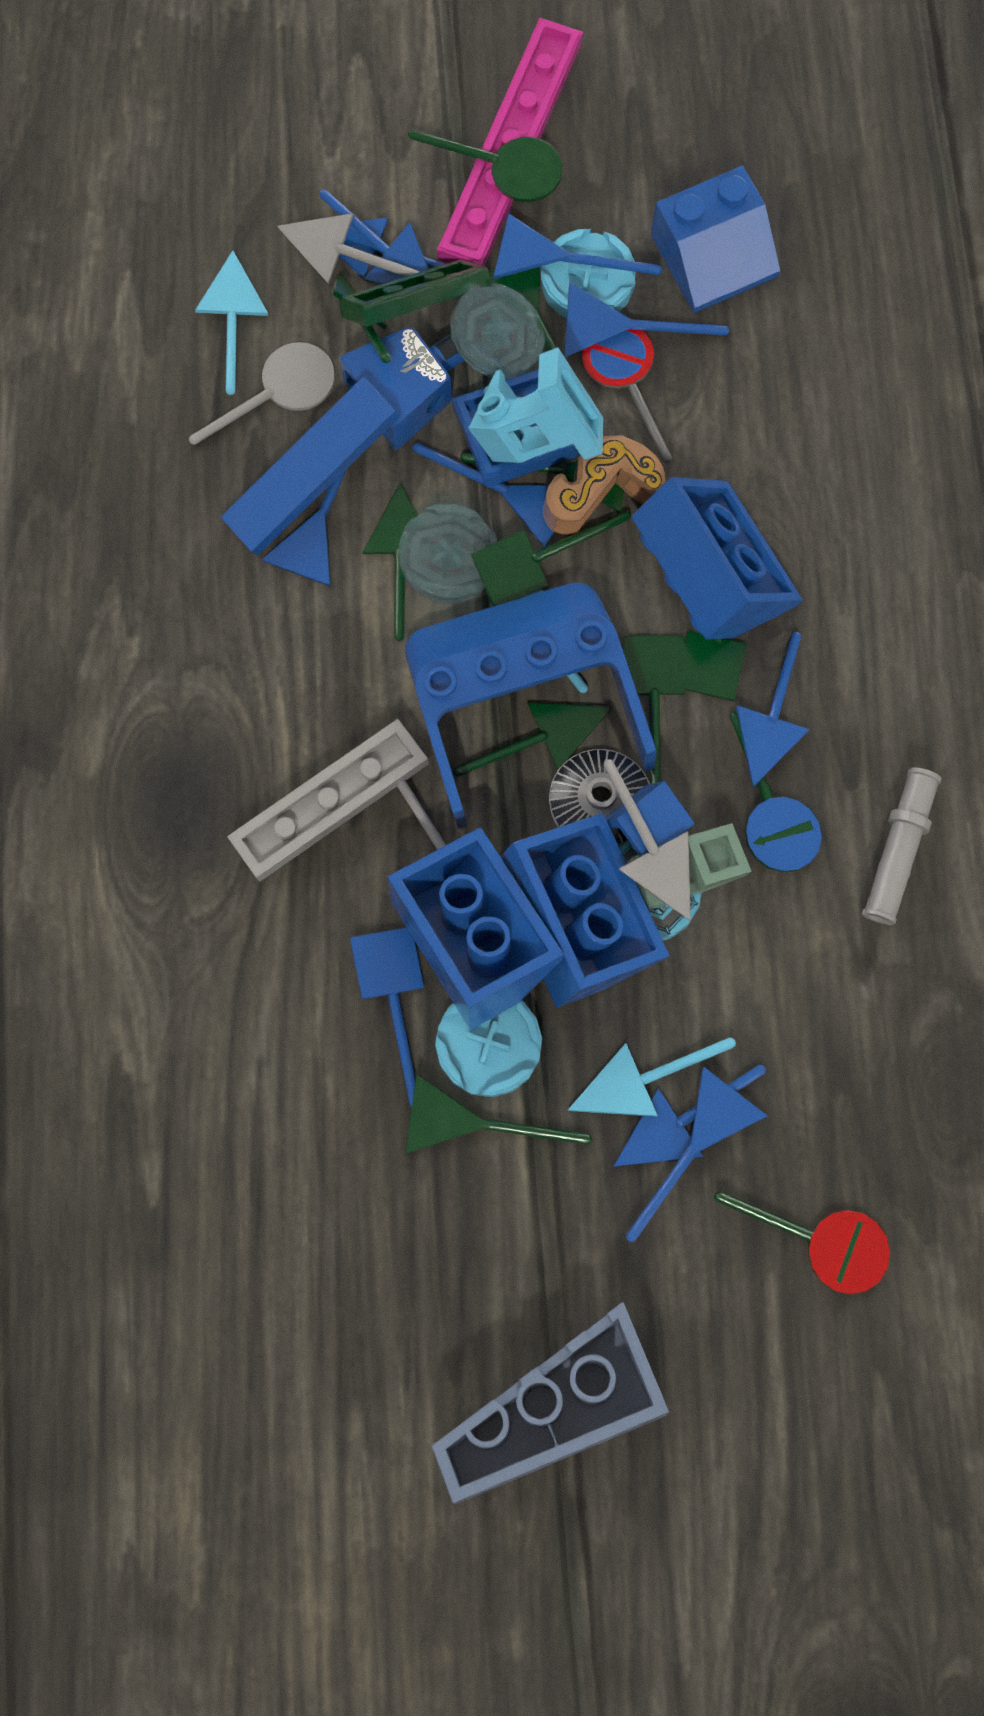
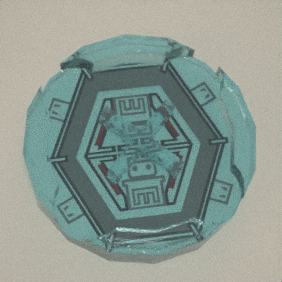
M493 283L491 287H480L482 284L471 287L456 303L450 318L451 338L460 356L474 370L490 378H493L495 371L499 369L505 375V380L525 374L539 359L545 344L544 330L540 334V328L537 324L540 318L535 308L520 293L505 285Z
M436 504L425 509L424 513L419 514L415 519L413 517L406 524L399 542L400 569L407 583L421 596L439 603H460L477 596L485 588L470 554L496 543L497 538L493 530L491 529L490 531L489 527L483 522V518L474 510L457 504Z

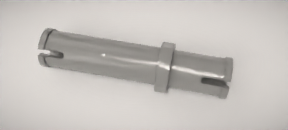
M913 767L908 770V777L898 808L890 812L888 823L892 826L866 907L862 912L865 918L874 922L895 925L896 916L922 835L929 833L932 822L928 819L938 784L941 783L942 778L927 769Z

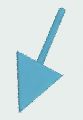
M234 251L231 252L195 309V313L227 314L226 393L228 395L235 393L237 315L268 316L267 310Z
M727 1038L641 1075L625 1043L571 1105L568 1111L658 1117L644 1086L645 1084L735 1047L736 1041L733 1038Z

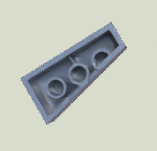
M624 1302L620 1303L585 1332L583 1331L567 1343L564 1348L519 1379L511 1388L495 1400L489 1402L432 1445L452 1503H461L662 1418L669 1413Z

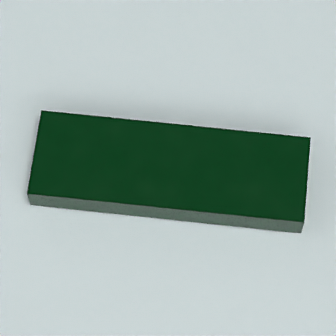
M462 259L342 297L339 300L341 317L367 327L490 286L489 271L485 266Z

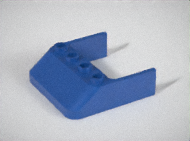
M583 583L566 584L424 627L414 632L408 639L405 647L406 660L458 828L466 826L467 821L438 729L440 718L452 710L600 665L610 666L644 771L655 767L657 751L616 629L598 593L592 587Z

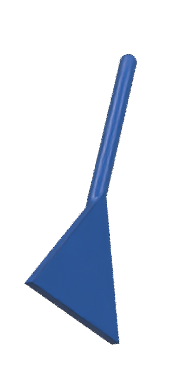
M508 214L494 279L558 261L660 275L663 268L656 264L567 252L514 216Z
M569 282L564 357L628 329L723 336L729 333V328L725 325L630 319Z
M420 443L413 445L415 453L485 485L479 471ZM504 483L490 486L489 488L501 493L542 547L546 548L554 533L547 526L543 518V505L548 486L506 485Z
M346 470L328 487L318 512L262 559L263 562L331 587L326 517Z
M702 1067L690 1145L626 1234V1239L629 1242H634L699 1151L767 1117L764 1112L705 1067Z

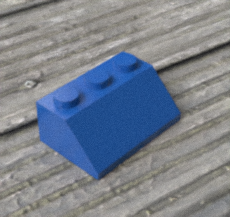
M671 477L631 516L641 532L640 539L643 545L657 558L665 572L664 576L668 586L680 596L690 613L689 618L693 627L706 640L735 638L796 607L803 601L728 481Z
M603 813L513 842L500 856L564 953V959L543 978L556 1008L600 992L670 956L636 882L618 870L627 863Z
M481 827L387 876L392 905L470 1030L517 1005L564 959V953Z

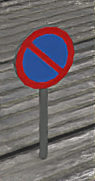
M628 329L583 349L582 362L585 372L592 381L603 387L613 389L628 388L664 463H670L672 456L637 386V383L642 381L652 369L654 360L652 341L643 330Z

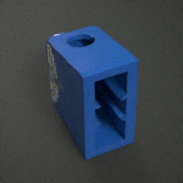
M407 327L381 338L382 343L391 356L389 363L381 361L371 343L339 357L343 381L349 390L364 376L400 415L383 433L395 451L419 432L449 405L452 400L451 378L447 372L464 362L465 357L464 354L460 353L462 349L451 335L428 347L415 329Z

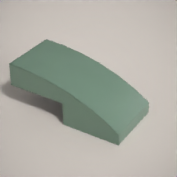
M732 823L688 836L690 897L739 879L752 872ZM637 855V856L631 857V859L627 862V864L630 863L631 861H633V860L639 858L640 856ZM636 883L648 910L667 905Z

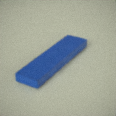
M363 376L221 518L247 548L258 556L370 447L400 415Z

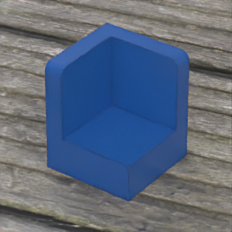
M665 781L646 784L632 795L658 847L681 835L695 824ZM622 803L605 818L610 829L620 828L641 857L648 853V850Z

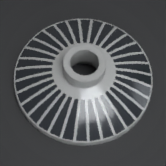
M593 749L578 753L559 768L551 783L549 806L557 827H561L601 813L606 817L623 803L604 768V762L607 759H611L616 765L631 796L646 784H649L645 773L632 759L613 750ZM603 786L610 791L611 797L607 801L600 802L593 798L591 792L594 788ZM620 828L611 829L618 846L628 842Z

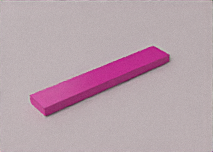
M539 18L482 150L496 154L500 147L510 140L521 137L541 139L582 45V31ZM480 159L476 160L437 248L439 260L450 263L462 259L486 266L514 201L503 195L495 186L492 176L493 163Z

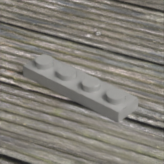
M397 719L227 837L260 882L396 788L401 781H406L429 765L428 758L399 719Z

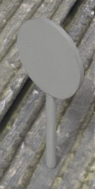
M296 342L278 348L268 357L263 367L262 381L265 390L191 435L189 442L193 445L201 442L269 399L278 406L293 411L308 410L318 406L329 396L334 386L335 371L331 359L322 349L309 343Z

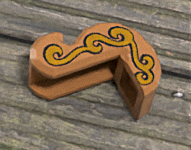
M623 435L603 436V454L586 460L580 455L574 474V482H569L564 474L554 477L546 492L543 518L553 532L565 535L576 534L615 483L626 494L643 505L666 483L662 464L647 447Z

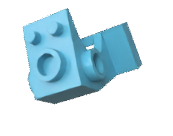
M559 348L539 355L538 389L525 397H516L505 381L503 372L500 369L495 371L489 386L484 389V397L479 403L475 416L469 426L471 433L494 462L523 463L531 458L570 444H574L584 460L603 454V416ZM534 423H536V424L538 425V426H534V427L529 426V425H532V424H534Z

